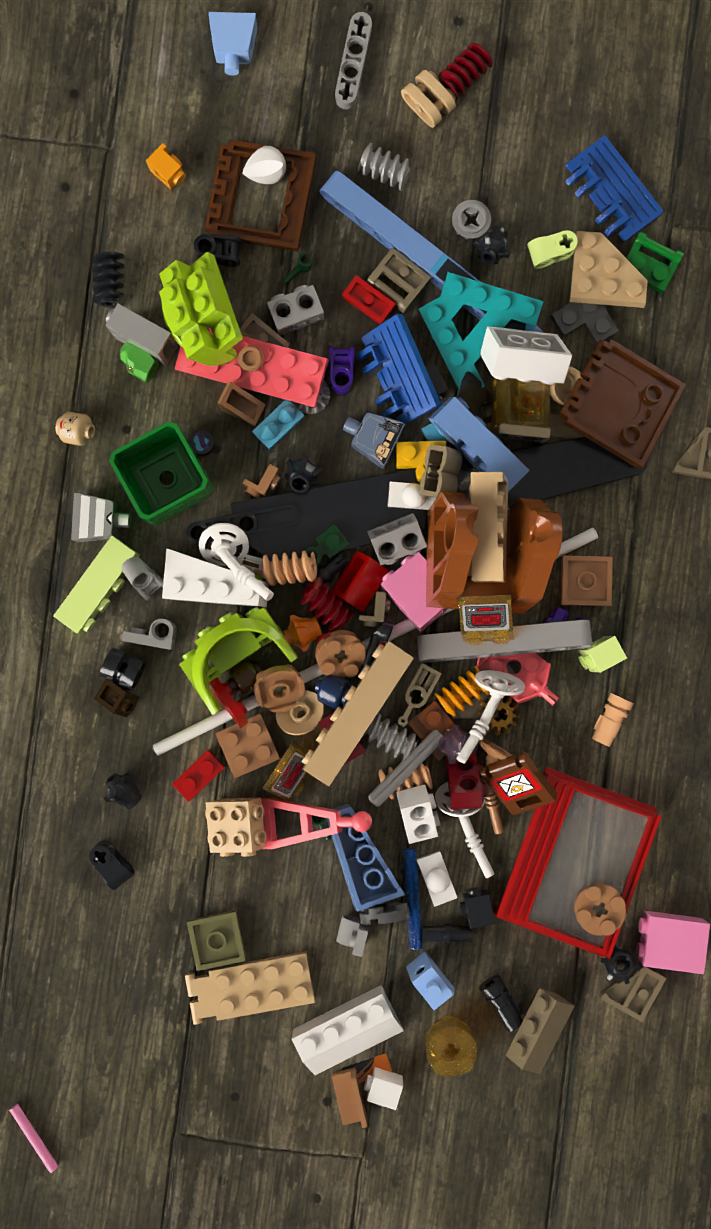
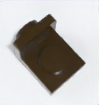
M105 679L94 697V700L110 712L123 717L129 716L139 699L138 695L128 692L116 682Z

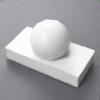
M389 482L388 507L429 510L436 498L421 495L420 484Z
M440 850L417 858L434 907L456 899L457 895Z

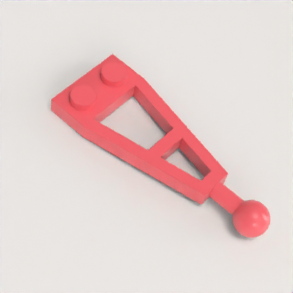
M261 798L264 808L263 824L266 833V847L263 849H275L342 832V827H353L358 832H365L372 825L371 816L364 811L355 813L353 817H341V813L338 810L277 798ZM274 808L299 812L302 834L277 840ZM312 815L329 818L330 827L313 831Z

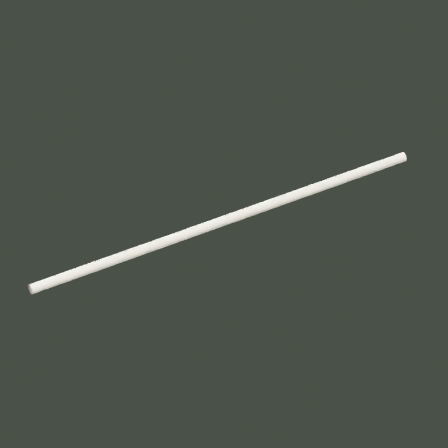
M592 527L562 542L557 558L598 539L596 530ZM448 609V610L445 611L442 615H444V614H446V613H448V612H450V611H452V610H454V609ZM406 619L393 626L388 641L412 631L416 627L409 619ZM370 638L362 641L365 651L367 650ZM380 640L379 644L387 642ZM344 650L339 654H335L337 658H342L345 655ZM318 663L299 672L304 683L323 675ZM278 686L274 690L281 692V689L285 686ZM255 694L241 701L248 711L260 706ZM224 709L153 744L154 751L159 756L233 718Z

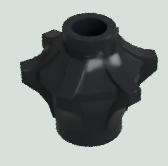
M495 225L490 227L489 231L485 232V235L475 238L473 245L478 248L479 253L477 256L486 263L498 264L502 258H509L511 252L507 246V231L503 227Z
M303 455V459L295 461L289 459L286 464L289 471L285 474V478L289 481L293 491L303 493L310 486H317L320 481L317 479V474L322 468L320 465H314L310 462L308 456Z
M128 773L123 775L112 774L106 781L108 787L104 800L106 802L118 803L127 809L136 806L141 800L142 795L139 793L136 785L137 776L135 773L130 775Z
M615 945L610 958H601L600 962L605 964L608 972L606 978L609 981L612 978L623 980L626 985L630 983L629 978L635 971H640L641 966L636 965L632 955L634 953L632 948L627 951L618 949ZM621 960L624 963L622 970L617 969L618 966H615L616 961Z

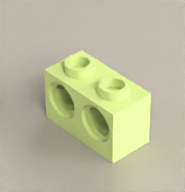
M604 636L592 642V647L579 649L581 656L578 657L585 670L589 669L590 672L598 673L627 659L615 636Z

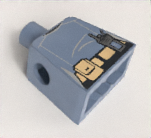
M367 412L362 422L348 417L343 430L355 436L351 443L353 449L384 470L396 446V442H398L404 430L405 423Z

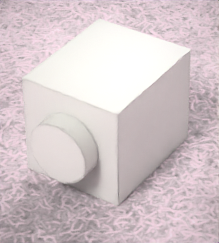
M374 1067L372 1076L367 1075L364 1084V1090L367 1091V1101L396 1110L403 1089V1076Z

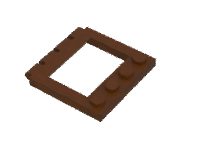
M230 140L229 144L222 143L220 145L218 162L225 165L216 166L213 186L221 189L213 188L211 191L208 209L216 211V213L207 212L204 230L211 232L212 235L237 236L242 239V243L299 252L317 159L316 153L274 147L283 154L286 165H291L278 233L231 225L243 159H249L257 149L268 145Z

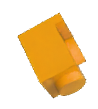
M163 143L146 160L150 171L170 190L184 182L186 174L182 171L181 161L174 154L169 155L168 149Z

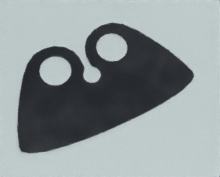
M467 371L462 379L458 398H462L468 404V410L474 416H478L484 423H490L496 416V402L486 387L482 388V382L471 372ZM485 401L489 402L492 406V413L489 417H484L481 414V405ZM462 455V464L469 463Z

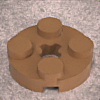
M337 630L331 633L332 636L319 641L315 650V658L324 675H335L344 678L354 677L358 674L359 668L364 663L366 651L362 641L356 634L347 630ZM341 650H344L345 655L342 658L335 656V654H339Z
M290 664L274 666L260 671L256 676L254 684V694L258 704L262 708L263 706L269 708L271 712H284L293 708L297 704L296 701L300 695L302 698L305 692V685L301 675ZM278 686H285L281 689V692L274 690Z
M594 883V885L584 887L575 898L574 911L576 919L584 930L593 935H612L621 927L625 920V901L619 892L608 884ZM600 903H604L605 914L596 915L593 906H599Z

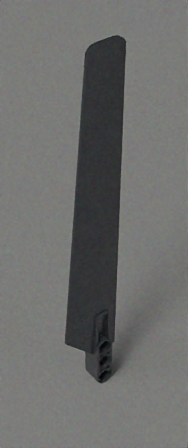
M586 437L510 450L530 471L508 492V508H511L519 498L544 500L640 475L646 469L647 461L643 468L638 469ZM470 463L462 464L457 475V492L464 493L471 503L469 496L471 472L478 471ZM417 468L308 488L303 493L292 491L231 503L233 515L193 522L188 526L186 535L192 543L199 544V540H196L193 536V530L196 527L201 526L205 530L213 524L227 522L242 529L241 521L245 517H251L254 521L253 528L249 531L243 530L248 537L249 546L261 554L267 555L270 560H272L273 554H277L278 559L282 560L283 553H286L288 558L291 559L292 552H296L298 558H301L302 551L307 547L318 545L315 537L334 523L349 542L339 553L371 545L372 542L367 531L412 513L415 515L421 531L427 530L428 510L388 507L389 482L420 484L416 478ZM227 533L228 535H231L234 538L236 537V535L233 533ZM210 536L206 543H211L214 539ZM312 551L307 554L308 557H311Z

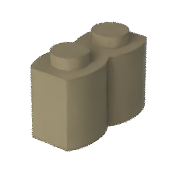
M430 444L425 455L426 470L422 475L420 483L421 495L437 498L441 491L457 492V475L462 466V452L460 450Z

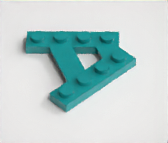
M448 272L441 296L419 308V311L458 389H460L462 379L467 371L471 372L482 382L483 388L485 384L475 366V362L481 356L480 352L487 326L504 328L511 319L536 326L544 301ZM463 305L487 311L463 341L452 320Z

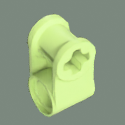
M566 230L530 241L527 245L534 268L541 269L553 263L571 258L578 240L572 231Z

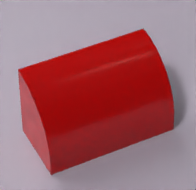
M356 551L332 591L345 602L364 612L383 582L382 578L389 570L371 557Z

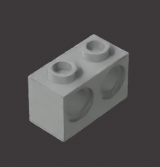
M307 285L299 286L294 289L293 293L275 295L271 298V301L267 302L273 322L280 336L324 320V311L314 285L309 287ZM304 300L313 302V305L308 309L300 306ZM281 309H288L290 311L287 317L277 315Z
M413 513L367 531L380 565L393 564L399 558L406 555H415L427 547L418 521ZM407 534H415L411 540H404ZM384 543H392L390 548L381 549Z

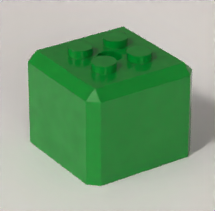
M166 422L111 453L109 462L139 517L151 524L160 525L211 497L213 494L214 486L186 435L175 423ZM166 472H171L174 475V481L170 485H163L161 482V477Z

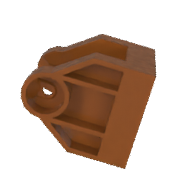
M441 491L427 511L426 607L462 609L463 605L507 603L509 613L524 614L543 598L554 561L558 557L562 542V520L560 514L552 512L542 500L519 498L507 510L506 583L472 581V576H468V572L479 539L477 534L474 533L473 528L479 511L478 507L472 505L464 493Z

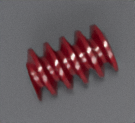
M471 43L467 49L461 52L460 56L453 60V63L447 65L446 70L444 69L439 73V81L445 89L449 88L454 93L455 101H457L459 97L457 92L460 94L466 92L464 85L468 88L472 87V80L478 81L480 79L479 73L484 75L487 72L486 66L492 68V58L481 45Z
M320 577L310 582L302 592L304 596L301 604L310 602L307 610L312 611L316 608L317 611L314 617L318 618L323 615L321 624L325 625L330 622L327 630L330 632L344 626L354 615V612L349 610L348 605L342 604V599L335 597V592L329 590L327 584L322 583Z

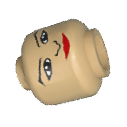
M66 412L56 422V433L64 443L84 446L94 437L95 426L92 424L91 418L86 414Z

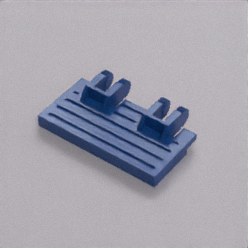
M605 135L565 165L572 174L566 180L568 186L575 184L583 176L588 180L587 183L580 186L575 192L577 198H580L592 188L595 189L589 194V197L600 212L605 210L595 219L597 224L604 223L613 214L618 219L605 230L604 233L607 237L623 226L625 229L619 232L618 235L626 242L664 213Z
M403 314L394 315L361 337L366 348L355 355L357 361H363L371 355L375 359L361 369L363 375L370 374L384 366L382 370L377 372V376L386 393L374 401L376 405H383L391 399L394 403V406L383 411L380 414L381 416L390 418L403 410V413L397 416L396 420L406 425L442 405Z

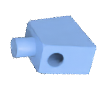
M209 12L216 62L225 63L226 74L238 75L239 64H249L252 59L257 34L256 14Z
M426 951L406 966L411 982L433 1010L437 1009L454 995V986ZM425 967L421 973H417L421 968Z

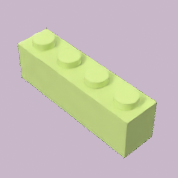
M111 536L53 617L77 634L88 633L95 625L96 620L94 618L99 611L102 613L110 604L109 597L113 592L117 593L124 585L123 563L131 557H139L140 554L118 538Z

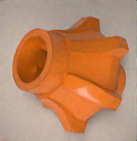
M294 614L290 615L288 629L283 631L289 644L293 643L303 652L308 650L309 645L316 637L322 635L315 617L310 619L309 617L301 618Z

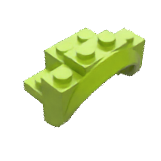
M206 252L190 266L175 260L159 273L164 287L159 291L162 301L163 318L168 331L172 334L174 340L184 348L187 359L208 366L223 365L238 357L236 350L231 347L243 338L215 256ZM206 327L211 328L213 335L208 331Z

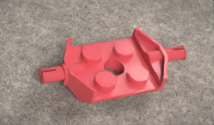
M529 653L478 658L476 667L480 671L494 670L510 674L507 671V666L510 662L517 661L521 664L520 672L511 674L525 684L523 693L510 696L518 704L538 696L540 698L542 696L552 706L555 704V701L559 700V697L547 687L551 664L547 663L538 654Z

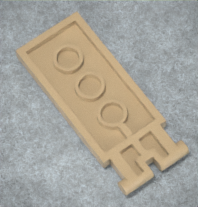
M307 951L210 968L209 974L195 976L194 972L185 974L188 996H198V999L190 1001L193 1024L195 1025L202 1023L203 1018L216 1016L218 1021L315 1003Z

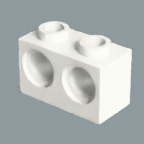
M426 785L397 791L396 794L409 844L438 837L436 826H440L437 811L432 812V809L436 808L433 793L428 794Z

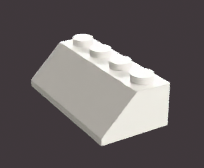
M382 985L294 1028L292 1041L302 1062L314 1075H317L404 1030Z

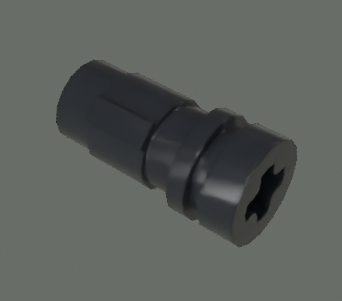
M493 976L485 980L480 985L479 990L483 997H485L486 1002L492 1005L495 1014L507 1031L516 1030L521 1026L523 1019L519 1014L521 1010L512 996L509 997V990L500 976Z

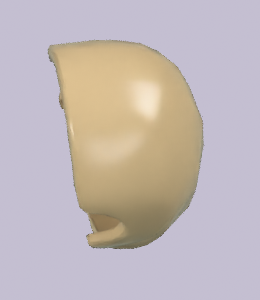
M569 366L564 383L548 385V392L552 399L561 405H564L567 399H571L569 394L578 378H581V372Z

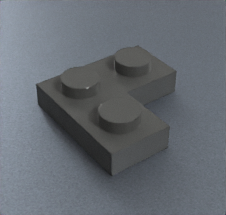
M571 302L550 316L562 337L584 325L595 345H597L600 339L607 340L619 331L605 307L600 304Z

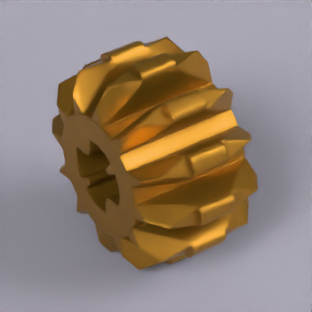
M510 696L505 697L504 700L501 698L497 710L503 709L501 713L504 715L502 718L497 717L496 719H494L496 715H493L487 732L494 728V734L499 735L502 727L504 733L508 734L509 728L507 725L517 726L512 721V718H520V714L512 711L518 708V704H510L512 701ZM485 701L480 702V704L484 707H486L488 704ZM477 710V714L482 716L484 710Z

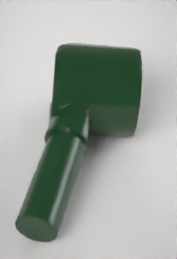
M306 253L299 255L297 266L283 279L286 285L300 272H308L311 269L313 260L308 264L302 263L306 258Z
M312 815V824L318 825L320 829L326 828L324 817ZM330 835L324 836L326 841L331 839Z

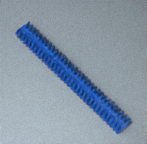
M404 848L405 851L403 853L405 854L403 856L405 857L403 859H406L403 860L406 862L404 863L406 865L404 866L406 868L404 870L406 873L404 874H407L404 876L407 877L405 881L407 880L405 887H408L405 888L408 890L406 891L408 893L406 894L408 896L406 897L408 899L406 902H409L407 905H409L410 919L407 920L410 921L408 922L410 924L408 925L410 927L408 930H411L408 931L411 933L409 934V940H411L409 941L411 943L409 946H412L409 948L421 950L423 949V941L421 938L422 929H420L421 913L420 901H418L420 898H418L419 885L418 870H416V849Z

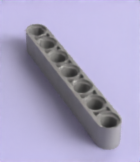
M575 620L509 627V630L459 631L421 635L417 637L418 659L421 663L589 648L593 646L590 621Z

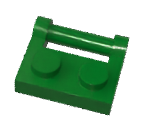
M640 231L626 259L648 280L647 287L662 294L681 261L684 252L678 249L674 251L647 237V233ZM643 246L671 260L669 265L640 252V247Z

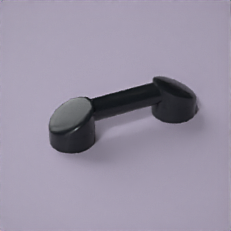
M385 621L372 633L364 663L361 665V671L366 664L368 666L372 665L374 660L372 655L378 647L380 640L388 642L394 623Z

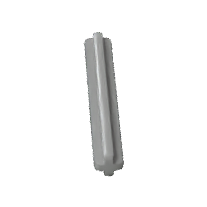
M433 730L368 796L370 802L376 807L380 806L443 742V735L437 730Z

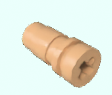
M610 693L607 699L609 703L605 704V712L603 715L600 714L594 726L596 730L592 736V739L608 747L611 746L614 738H616L623 719L628 717L627 711H630L634 704L613 693Z

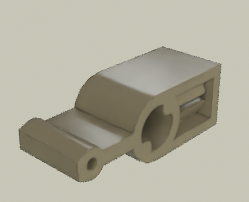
M420 663L405 690L404 699L407 706L403 714L397 718L399 725L403 727L407 725V718L412 709L420 708L427 702L441 673ZM416 689L420 690L419 695L422 699L418 703H412V697L409 696L410 692Z

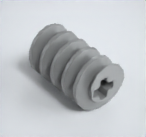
M369 143L362 154L358 172L362 167L364 176H368L372 171V179L374 180L381 175V183L384 184L390 178V186L395 187L399 182V190L403 191L412 170V166L409 167V159L406 158L401 164L399 154L392 160L390 159L391 151L388 150L382 156V147H378L375 152H372L373 144Z
M377 713L364 736L366 734L369 735L368 743L377 739V748L386 744V753L394 749V758L403 754L404 760L418 743V740L415 742L416 734L412 732L406 737L407 728L404 727L398 732V723H394L389 727L390 719L386 718L380 722L381 714Z

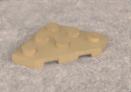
M577 231L578 243L574 250L570 302L644 308L648 280L602 233Z

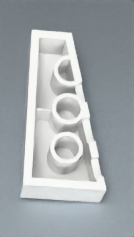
M166 549L162 598L267 607V600L250 586H245L234 577L232 570ZM257 579L268 588V582Z

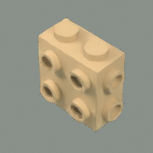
M261 797L219 798L206 802L205 815L208 825L207 839L210 853H220V856L224 857L235 855V852H241V856L246 857L254 856L256 851L266 847V833L263 824L264 808Z

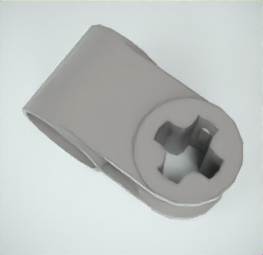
M131 557L123 563L122 572L146 601L151 599L150 596L155 591L163 587L164 580L154 569H151L143 562L141 558Z

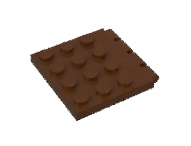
M600 339L591 354L593 358L588 359L580 374L581 378H578L569 394L571 399L566 400L559 416L566 420L564 425L634 467L641 469L645 465L686 384L611 339L609 342Z

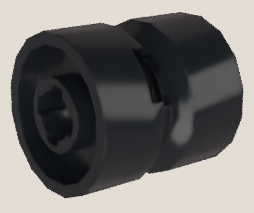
M113 647L103 662L100 676L112 682L119 680V685L133 690L143 674L146 661L135 656L128 658L126 652ZM125 665H127L128 667H127L126 672H125V674H124V673H122V672H123V670H124V668H125Z

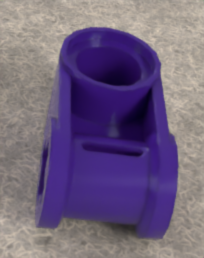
M329 346L332 390L338 395H347L353 388L354 346H350L349 349H334L333 346ZM339 377H345L349 382L344 386H340L335 381Z

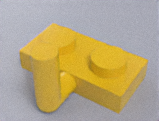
M446 441L396 442L397 469L417 468L416 478L421 483L422 475L426 470L425 455L430 444L446 446Z

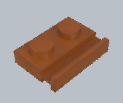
M435 700L408 721L410 727L422 741L433 730H437L443 735V742L432 752L438 761L466 740V737Z

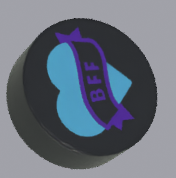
M198 430L190 437L189 442L196 454L204 456L213 451L215 440L208 431Z

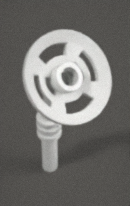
M217 523L206 528L199 539V550L202 556L212 564L228 566L234 573V577L243 585L250 586L267 601L272 599L274 593L255 578V574L247 569V567L239 564L247 555L249 549V541L245 532L238 526L230 523ZM220 532H230L235 534L236 537L234 538L233 536L228 534H220ZM211 536L214 541L212 542L211 549L208 550L205 549V543ZM242 544L243 548L238 557L234 556L236 546Z
M484 670L476 673V683L489 691L491 698L480 720H476V725H473L470 730V737L456 758L458 761L465 764L479 740H483V736L489 730L488 725L501 698L519 695L524 692L525 684L519 678L494 670Z
M448 782L438 788L435 794L436 805L445 814L459 817L466 836L465 842H469L467 846L471 847L470 852L474 853L485 878L494 875V871L482 849L484 845L480 844L481 839H478L479 835L475 834L469 818L470 815L475 814L481 808H474L470 811H467L469 809L451 810L450 797L445 795L449 791ZM482 797V807H483V806H484V803H485V797Z

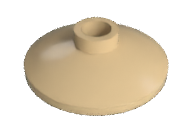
M305 690L302 698L300 695L296 701L297 704L293 708L284 712H276L277 723L284 732L291 735L306 734L319 725L318 722L322 720L324 705L318 701L316 693Z

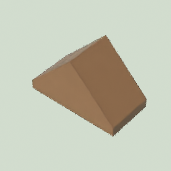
M228 381L217 403L221 411L252 426L256 425L266 405L230 381Z

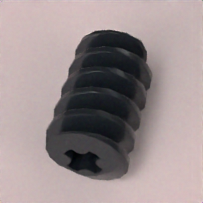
M101 252L93 256V263L95 264L93 266L95 274L93 276V282L95 283L93 285V292L95 293L93 295V302L97 305L108 308H115L117 304L124 306V303L117 301V299L124 297V293L117 291V289L124 288V284L117 281L124 278L123 273L117 272V270L124 268L123 263L117 262V260L124 259L122 253Z

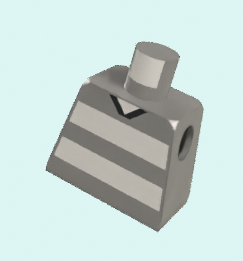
M74 493L71 540L75 542L105 540L111 536H117V527L130 528L131 514L118 513V504L116 502Z

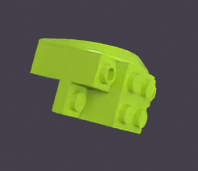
M258 606L245 614L247 618H244L239 613L234 614L230 612L219 619L220 625L215 628L209 626L199 632L197 635L200 638L194 641L198 646L197 649H193L182 656L184 661L179 664L212 715L223 709L209 686V682L216 677L221 676L271 641L278 645L291 663L299 658L283 635L279 625L275 623L264 607L262 609H259ZM254 632L260 633V636L257 637ZM209 659L214 665L213 668H211L210 665H208Z

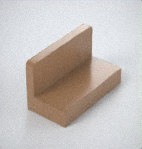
M356 1067L333 1072L332 1080L343 1125L361 1121L362 1128H366L367 1113Z

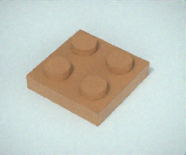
M563 555L561 559V605L612 606L613 557Z
M261 713L248 718V724L242 728L235 724L215 733L234 779L280 759Z

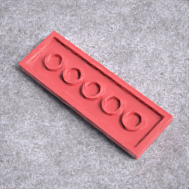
M206 327L208 331L213 335L211 328ZM242 336L243 339L231 347L236 350L237 356L246 346H254L260 349L264 355V364L261 369L256 372H248L239 365L238 357L223 365L208 366L187 359L184 348L180 346L175 370L225 384L230 381L240 388L316 408L328 364L327 358Z

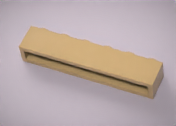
M390 641L385 643L384 646L379 644L372 655L375 658L372 665L368 666L366 664L358 676L362 680L357 687L351 686L344 697L348 701L343 708L337 707L330 718L333 721L332 725L328 730L323 728L316 739L319 742L318 746L314 751L309 749L301 761L305 764L302 768L327 786L331 785L414 659Z

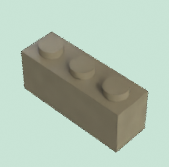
M539 988L506 1056L522 1070L541 1074L574 1005L558 993Z

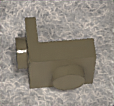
M376 592L374 616L359 615V621H364L363 626L378 627L379 622H384V614L390 611V598H386V592Z

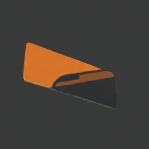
M387 1054L342 1068V1070L356 1067L359 1083L364 1082L367 1075L372 1076L374 1067L392 1072Z

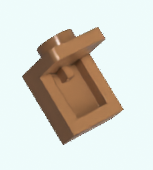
M269 464L258 486L244 479L243 485L247 487L246 492L256 498H259L260 495L266 497L271 489H276L281 480V477L278 476L280 473L279 469Z

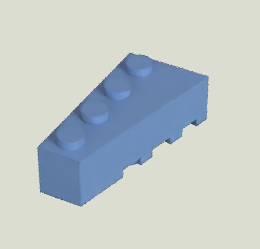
M449 397L428 419L457 450L462 452L463 457L478 472H503L508 479L509 492L530 470L503 445L502 441L495 434H492L486 428V424L482 419L474 416L468 410L469 406L462 398Z
M349 804L332 808L333 810L340 811L341 817H353L355 814ZM326 818L328 826L330 827V819ZM342 827V832L332 834L350 896L357 912L405 895L366 831L358 832L353 827Z

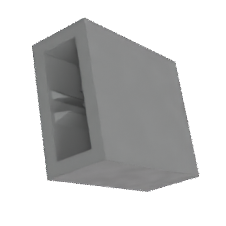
M117 304L115 309H111L106 317L107 323L105 326L117 340L124 344L126 342L142 349L158 359L160 364L167 367L178 348V344L169 331L120 304Z

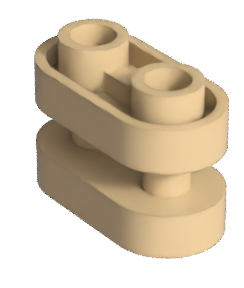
M423 70L415 77L417 87L409 83L401 90V94L408 106L428 126L434 128L442 120L440 111L448 115L456 107V97L449 88H444L434 72Z

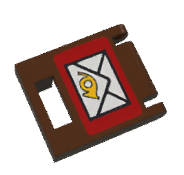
M526 752L520 753L519 759L516 755L491 763L489 767L481 768V776L512 815L556 801L557 792Z

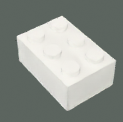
M487 326L480 352L491 375L497 379L516 378L522 382L535 380L548 385L564 383L572 358V354L558 334Z

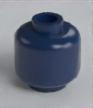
M326 675L316 683L315 692H317V699L320 703L333 709H337L338 706L342 708L348 701L344 697L351 688L349 680L343 677Z

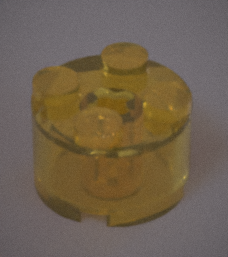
M451 1016L442 1017L434 1022L425 1035L427 1058L435 1073L446 1077H458L473 1069L477 1057V1046L472 1030L462 1020ZM453 1044V1048L449 1049V1045Z

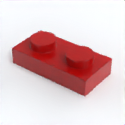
M357 275L342 294L344 300L379 325L384 323L396 306V303Z
M218 677L210 681L209 684L213 693L237 725L242 728L248 724L245 715L248 713V710L241 700L237 702L232 697L234 692L228 683L222 684Z
M208 749L172 785L189 802L225 766Z

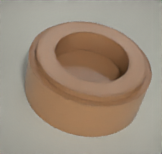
M246 346L239 352L238 362L244 370L256 372L264 364V355L260 349L254 346Z

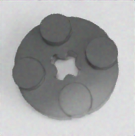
M398 901L384 903V908L369 907L361 910V913H359L360 924L371 925L370 920H375L378 924L405 920V918H410L409 907L407 903H399Z

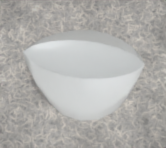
M263 146L257 149L248 159L243 169V174L258 183L275 184L284 177L286 161L278 149L272 146Z

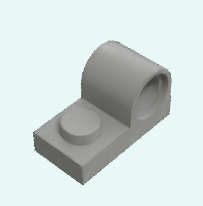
M155 620L150 626L149 635L145 634V629L131 627V632L123 631L121 641L169 650L175 649L177 627L171 620ZM161 624H166L169 627V633L164 638L158 633V628Z
M343 915L336 941L342 945L352 947V955L362 957L370 925L360 924V918Z

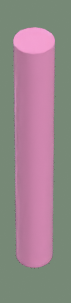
M17 1103L9 1111L48 1171L52 1173L59 1166Z

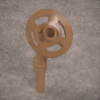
M485 738L478 742L488 754L485 758L487 760L486 766L488 767L491 763L513 756ZM485 781L487 793L485 805L490 811L494 833L501 834L504 832L499 811L501 804L498 796Z

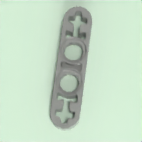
M365 12L355 13L350 20L335 90V101L342 109L352 108L358 98L372 32L371 17ZM360 22H363L365 26L362 28L361 36H358V26ZM354 44H359L362 46L363 51L360 54H353L349 50L350 47ZM349 67H353L358 71V74L353 78L347 77L344 73ZM346 85L350 86V96L347 100H343L342 95L345 94Z

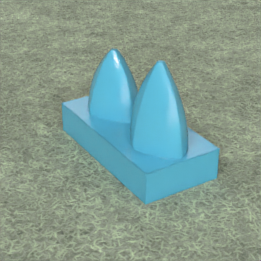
M285 400L252 432L270 451L305 416L291 401Z

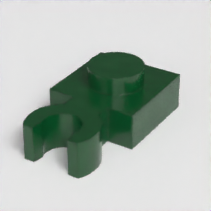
M334 523L315 537V540L318 542L317 546H309L304 551L307 554L310 551L316 552V564H318L324 553L331 558L346 547L349 542Z

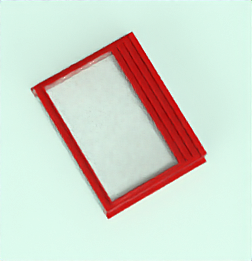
M545 767L543 775L557 792L556 801L534 809L499 906H494L493 916L599 956L610 958L621 927L609 936H598L587 932L576 919L574 911L575 898L584 887L594 885V883H605L614 887L625 901L627 913L662 816L656 813V807ZM600 903L599 906H593L596 915L605 914L604 903Z

